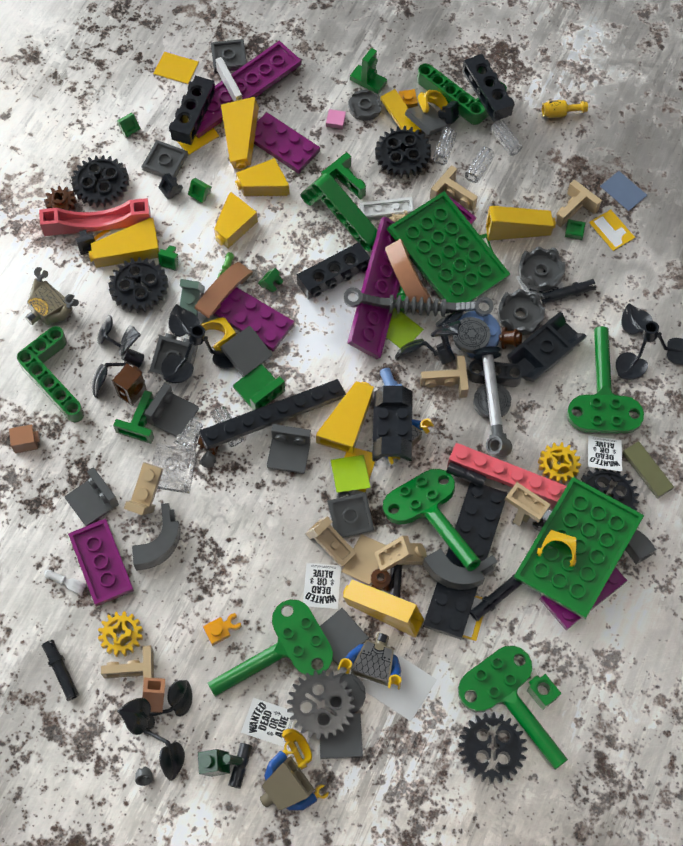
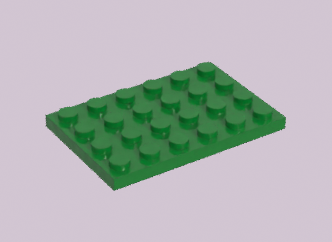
M445 191L399 219L387 229L395 241L402 239L409 253L408 257L439 297L442 300L445 298L446 302L455 304L459 302H472L510 276L509 271Z
M572 477L513 578L586 620L644 515ZM551 530L576 537L575 566L570 567L572 552L570 547L562 541H551L544 546L540 557L536 554Z

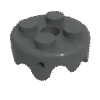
M538 246L531 252L524 251L518 269L520 279L527 287L533 290H552L563 279L565 262L561 261L556 248L547 250ZM542 268L546 273L541 274L537 272V269Z
M518 289L512 294L506 292L498 308V319L501 325L507 327V331L518 329L522 335L535 332L541 326L545 315V307L541 304L540 295L535 291L529 293L523 289ZM523 311L526 316L519 317L516 312Z

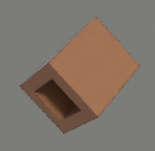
M32 424L9 428L10 444L15 453L38 449L37 442H40L39 431H35Z
M144 677L142 698L147 699L150 703L151 712H163L165 679Z

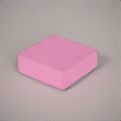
M329 109L326 127L343 129L346 112Z

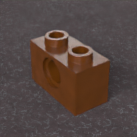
M126 364L112 380L118 397L131 406L147 390L142 371L136 366L132 367Z

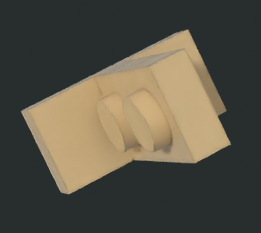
M451 165L431 188L430 199L445 191L448 196L459 202L461 206L472 211L476 207L478 196L454 182L457 168Z
M574 179L570 183L567 192L572 198L568 201V205L565 208L561 207L556 213V224L561 228L583 206L595 214L599 210L602 200Z
M465 355L457 356L456 370L421 372V387L433 388L439 385L451 387L458 384L459 398L467 397L469 386Z
M143 462L132 498L125 503V510L140 515L154 513L156 505L152 503L164 468Z
M516 482L505 498L507 502L518 508L513 523L519 527L523 521L527 523L530 518L539 523L551 505L518 482Z
M326 516L318 520L305 535L309 539L314 538L338 565L343 567L357 552L330 525L333 521Z
M401 536L374 552L380 571H387L395 565H423V560L427 557L423 544L410 543L408 536Z
M151 645L143 646V663H140L139 660H130L127 664L108 662L107 665L101 666V675L104 679L143 676L144 684V677L154 678V650Z

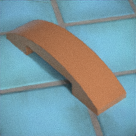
M399 239L385 247L391 266L409 301L411 302L413 296H415L417 302L423 297L424 303H426L430 295L427 289L423 287L408 257L409 253L402 239Z
M240 262L233 264L207 289L195 305V309L207 318H210L220 308L221 303L239 284L242 285L252 275L253 271Z

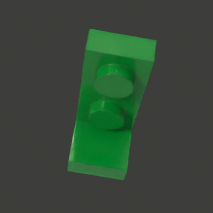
M370 48L362 59V66L358 64L351 73L350 80L379 94L387 84V79L377 74V50Z
M346 152L323 170L321 175L324 173L330 174L334 180H339L361 200L366 196V185L361 179L355 177L349 169L351 167V155Z
M144 391L131 423L119 419L115 420L113 427L116 433L152 444L154 439L151 429L144 428L147 425L144 413L154 399L152 392Z

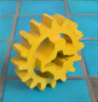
M554 442L552 448L547 445L545 451H541V457L538 459V463L541 464L538 469L544 470L542 476H549L548 479H554L558 483L559 480H562L563 484H566L567 478L571 480L572 477L577 476L579 473L578 469L581 467V463H578L580 456H575L577 450L571 451V445L564 447L563 442L560 443V446H557Z
M116 611L113 618L107 615L108 621L101 622L104 628H98L99 633L102 634L98 637V640L102 642V648H107L108 654L114 651L116 657L119 656L120 652H122L124 657L127 656L128 650L134 653L133 647H140L138 640L143 639V636L139 634L143 631L142 626H138L140 624L139 619L134 620L135 616L133 614L127 617L126 611H123L122 616H119ZM128 623L133 626L134 631L128 629ZM123 630L125 634H121L120 637H118L117 634H120ZM107 637L114 639V645L109 643Z

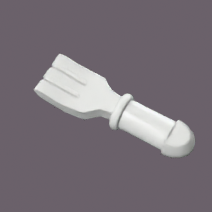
M46 570L44 572L47 579L58 582L60 585L64 584L68 590L80 596L86 587L85 583L73 578L66 579V576L59 575L53 572V570Z

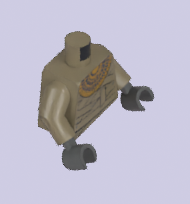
M42 267L35 268L34 275L37 278L34 279L27 300L31 312L25 316V319L31 325L39 319L46 325L65 321L73 309L72 306H78L79 301L73 299L75 295L72 294L64 297L46 280L43 282L42 279L48 277V271L43 270L41 274Z

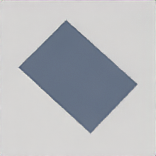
M620 171L600 186L628 211L647 196L646 193Z

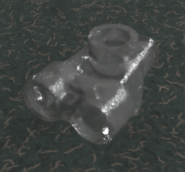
M191 419L183 432L176 436L174 444L194 452L198 446L199 430H202L203 424Z

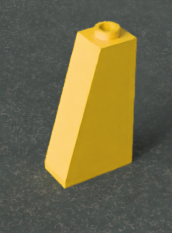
M255 97L221 104L229 159L234 169H243L251 165L259 110Z
M489 206L485 224L487 239L492 241L551 236L553 228L556 227V220L552 218V213L549 210Z
M148 218L91 243L92 251H89L90 261H94L95 267L100 268L124 264V261L130 263L131 258L135 262L139 257L141 261L146 258H158L159 246L154 219Z
M356 381L318 430L316 443L353 454L374 394V386L367 382L360 383Z
M353 579L343 591V598L347 605L416 638L424 622V618L416 604Z

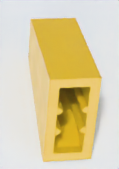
M275 158L236 173V188L238 191L241 190L244 196L290 195L289 184Z
M232 192L228 194L214 228L215 240L218 244L224 245L228 249L258 222L257 212Z

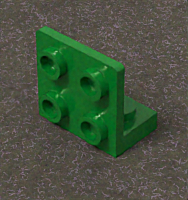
M260 364L233 384V388L252 410L268 405L284 393L285 381L280 376L275 379Z

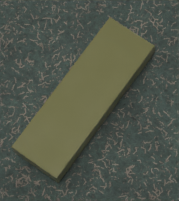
M639 441L623 450V455L657 499L674 488Z

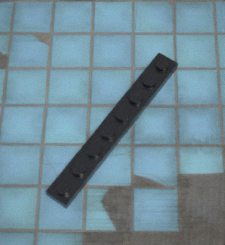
M336 379L199 430V435L206 449L209 450L273 424L343 399L346 393L339 380Z

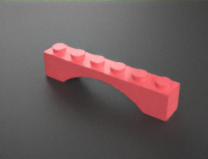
M148 198L129 200L115 208L97 212H75L61 208L39 209V217L44 236L79 233V231L83 230L91 232L128 228L151 218V210Z
M459 443L455 444L448 461V465L450 462L467 468V470L482 474L487 479L503 483L512 488L518 482L551 504L550 509H554L566 488V485Z

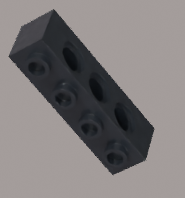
M479 54L464 60L462 72L492 121L496 122L511 116L515 106L514 101L507 94L505 86L498 80L497 73L493 72L488 59H485L483 54Z
M195 75L193 81L189 82L187 94L183 95L181 106L176 110L175 119L169 125L172 140L192 145L215 95L214 80Z
M360 242L298 273L297 284L308 300L313 297L316 298L322 292L335 288L343 281L350 280L354 275L367 271L370 256Z

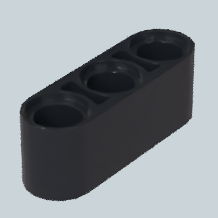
M473 360L469 364L467 372L469 381L485 384L482 360ZM494 362L495 372L499 374L496 375L498 384L505 387H517L521 383L524 372L520 365ZM472 370H478L480 373H474ZM510 374H515L517 377L514 378Z

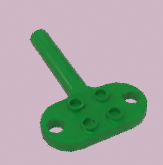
M599 326L594 329L597 392L594 395H579L574 398L568 406L567 418L572 427L582 432L632 433L643 422V407L632 397L618 396L612 393L609 329L605 326ZM572 410H579L582 415L579 417L574 416ZM629 412H636L639 418H631Z
M430 469L386 495L383 501V511L390 522L405 525L419 518H426L468 571H473L480 565V559L439 509L455 493V481L451 474L446 473V470ZM443 479L449 481L447 484L443 485L439 483ZM393 508L399 509L395 514L389 512Z
M289 599L281 602L272 614V625L278 636L277 643L207 682L214 696H218L283 658L290 659L298 672L305 676L306 673L311 677L314 676L315 669L311 665L316 659L323 662V667L320 670H316L318 675H321L323 670L326 672L332 664L333 651L309 607L299 600ZM287 606L293 609L292 615L288 617L282 614V609Z
M504 646L461 678L458 686V697L461 703L473 712H485L497 704H504L556 770L568 760L517 694L518 688L531 675L532 661L528 653L522 648ZM522 656L525 664L522 666L516 665L514 657ZM467 692H473L476 695L474 702H468L465 699Z

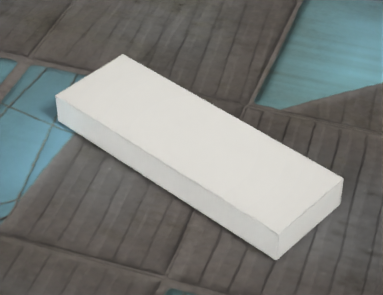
M221 57L217 58V71L232 100H242V94L224 60Z
M412 197L363 202L360 203V210L369 220H377L385 216L387 218L392 217V213H395V215L404 214V210H407V214L414 211Z

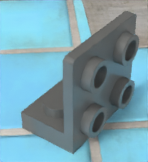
M164 382L144 414L147 423L177 438H181L198 412L199 406L173 394L171 385Z
M273 424L267 468L304 474L311 444V430Z
M94 467L87 471L90 477L88 481L65 496L66 501L85 526L92 524L119 505L116 496Z

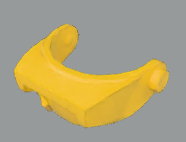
M428 90L425 93L420 92L418 95V102L424 113L429 112L428 102L437 105L441 110L443 106L448 104L443 94L436 90Z
M225 317L216 318L201 324L205 331L218 330L225 334L219 342L214 344L213 348L216 351H220V347L236 336V332Z
M551 530L536 554L540 557L547 543L562 541L570 547L572 552L570 567L575 566L576 537Z
M295 729L284 730L282 737L286 742L291 741L288 744L291 751L297 747L295 744L297 742L305 757L304 759L302 758L297 748L293 755L298 768H301V770L306 768L307 764L312 761V752L306 738Z

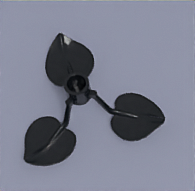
M628 303L622 314V328L630 335L641 332L643 343L638 356L631 352L622 353L618 356L615 365L618 376L626 380H634L643 376L647 371L648 363L646 360L641 359L646 343L653 342L657 338H659L663 349L667 351V359L674 364L683 365V339H669L666 346L662 333L659 332V325L652 320L651 315Z
M176 304L169 316V329L177 337L187 334L190 343L184 359L179 355H169L163 360L161 365L163 379L166 382L175 384L188 380L193 374L194 367L186 361L192 346L201 345L203 342H205L209 352L214 354L212 360L216 366L222 369L235 367L222 350H212L208 337L205 336V329L200 325L198 317L191 311Z
M464 312L449 314L437 321L436 327L442 326V328L431 333V337L441 336L442 343L436 346L437 350L427 341H424L423 338L416 339L403 345L396 353L395 360L401 355L416 351L421 346H427L434 356L438 355L443 365L455 360L456 357L449 344L448 335L459 334L461 322L458 319L462 317Z
M108 315L102 324L97 336L98 344H103L105 339L118 346L120 348L119 356L124 360V363H105L104 365H99L94 373L91 386L95 398H98V392L106 379L109 366H125L129 364L139 368L144 360L143 353L129 349L141 336L134 326L130 325L126 329L121 344L109 337V332L113 325L111 315Z
M177 680L169 687L167 700L171 707L163 710V712H151L150 703L145 698L133 699L117 711L132 734L140 735L144 732V734L150 735L166 744L160 750L159 762L165 777L169 781L176 778L184 764V749L179 742L171 744L170 741L151 732L150 729L155 725L154 716L170 713L174 710L176 716L181 717L189 711L192 704V689L187 680Z

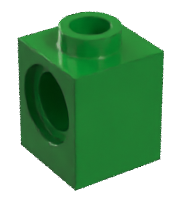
M546 674L542 677L537 675L528 682L530 686L526 690L542 710L562 694ZM538 686H544L548 694H540Z

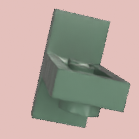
M181 279L180 287L182 292L179 306L191 311L198 317L195 305L200 300L201 294H204L205 286L198 281Z

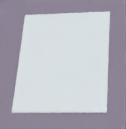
M393 652L398 657L401 667L402 681L400 690H398V686L395 684L388 688V686L367 679H363L362 683L365 687V692L409 721H412L437 679Z

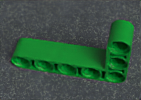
M424 63L418 67V84L427 91L436 90L446 98L448 104L451 101H458L459 115L470 124L478 125L489 116L479 98L475 99L432 65Z
M324 173L300 194L302 200L310 206L321 199L366 251L370 252L373 249L378 230L330 174Z
M54 326L20 350L17 354V361L27 376L69 421L76 423L84 417L81 404L43 364L67 344L62 328ZM65 396V399L59 400L60 397ZM73 409H78L75 413H70Z

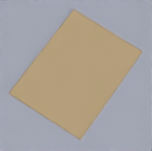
M361 534L353 548L357 553L344 565L341 572L370 585L372 572L379 568L374 552L386 545Z

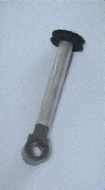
M496 346L482 347L474 350L473 354L476 355L474 356L475 360L483 361L492 435L489 436L486 442V449L492 455L506 457L512 451V443L507 439L506 433H503L494 359L502 355L499 352L501 348Z

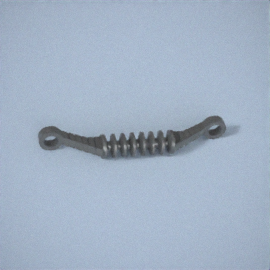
M354 287L347 289L344 293V302L349 307L353 308L361 303H367L368 305L388 309L389 313H392L393 309L396 308L397 314L400 313L401 309H404L405 314L411 309L412 315L415 314L416 310L419 311V315H422L423 310H426L427 316H429L431 311H433L434 316H437L438 311H440L442 317H445L446 313L475 311L476 314L484 317L490 315L494 307L492 300L488 297H480L477 301L459 302L456 304L446 302V299L443 298L441 304H439L438 298H435L434 303H431V299L428 297L427 302L424 303L423 297L417 302L416 297L413 296L412 301L409 302L408 296L402 301L401 295H399L397 301H395L393 295L386 299L363 294L358 288ZM349 294H356L358 300L355 302L348 299ZM484 302L488 304L489 309L482 311L479 308V304Z

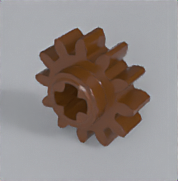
M58 186V190L51 188L52 193H46L47 199H44V203L47 209H75L74 204L77 203L74 191H69L67 186L64 190L61 189V186Z

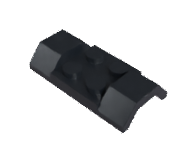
M560 311L507 355V358L511 364H517L522 367L524 372L522 378L524 380L534 382L544 372H547L569 354L587 336L584 333H577L570 327Z
M382 386L374 392L372 461H378L382 457H401L407 461H412L413 391L404 386Z

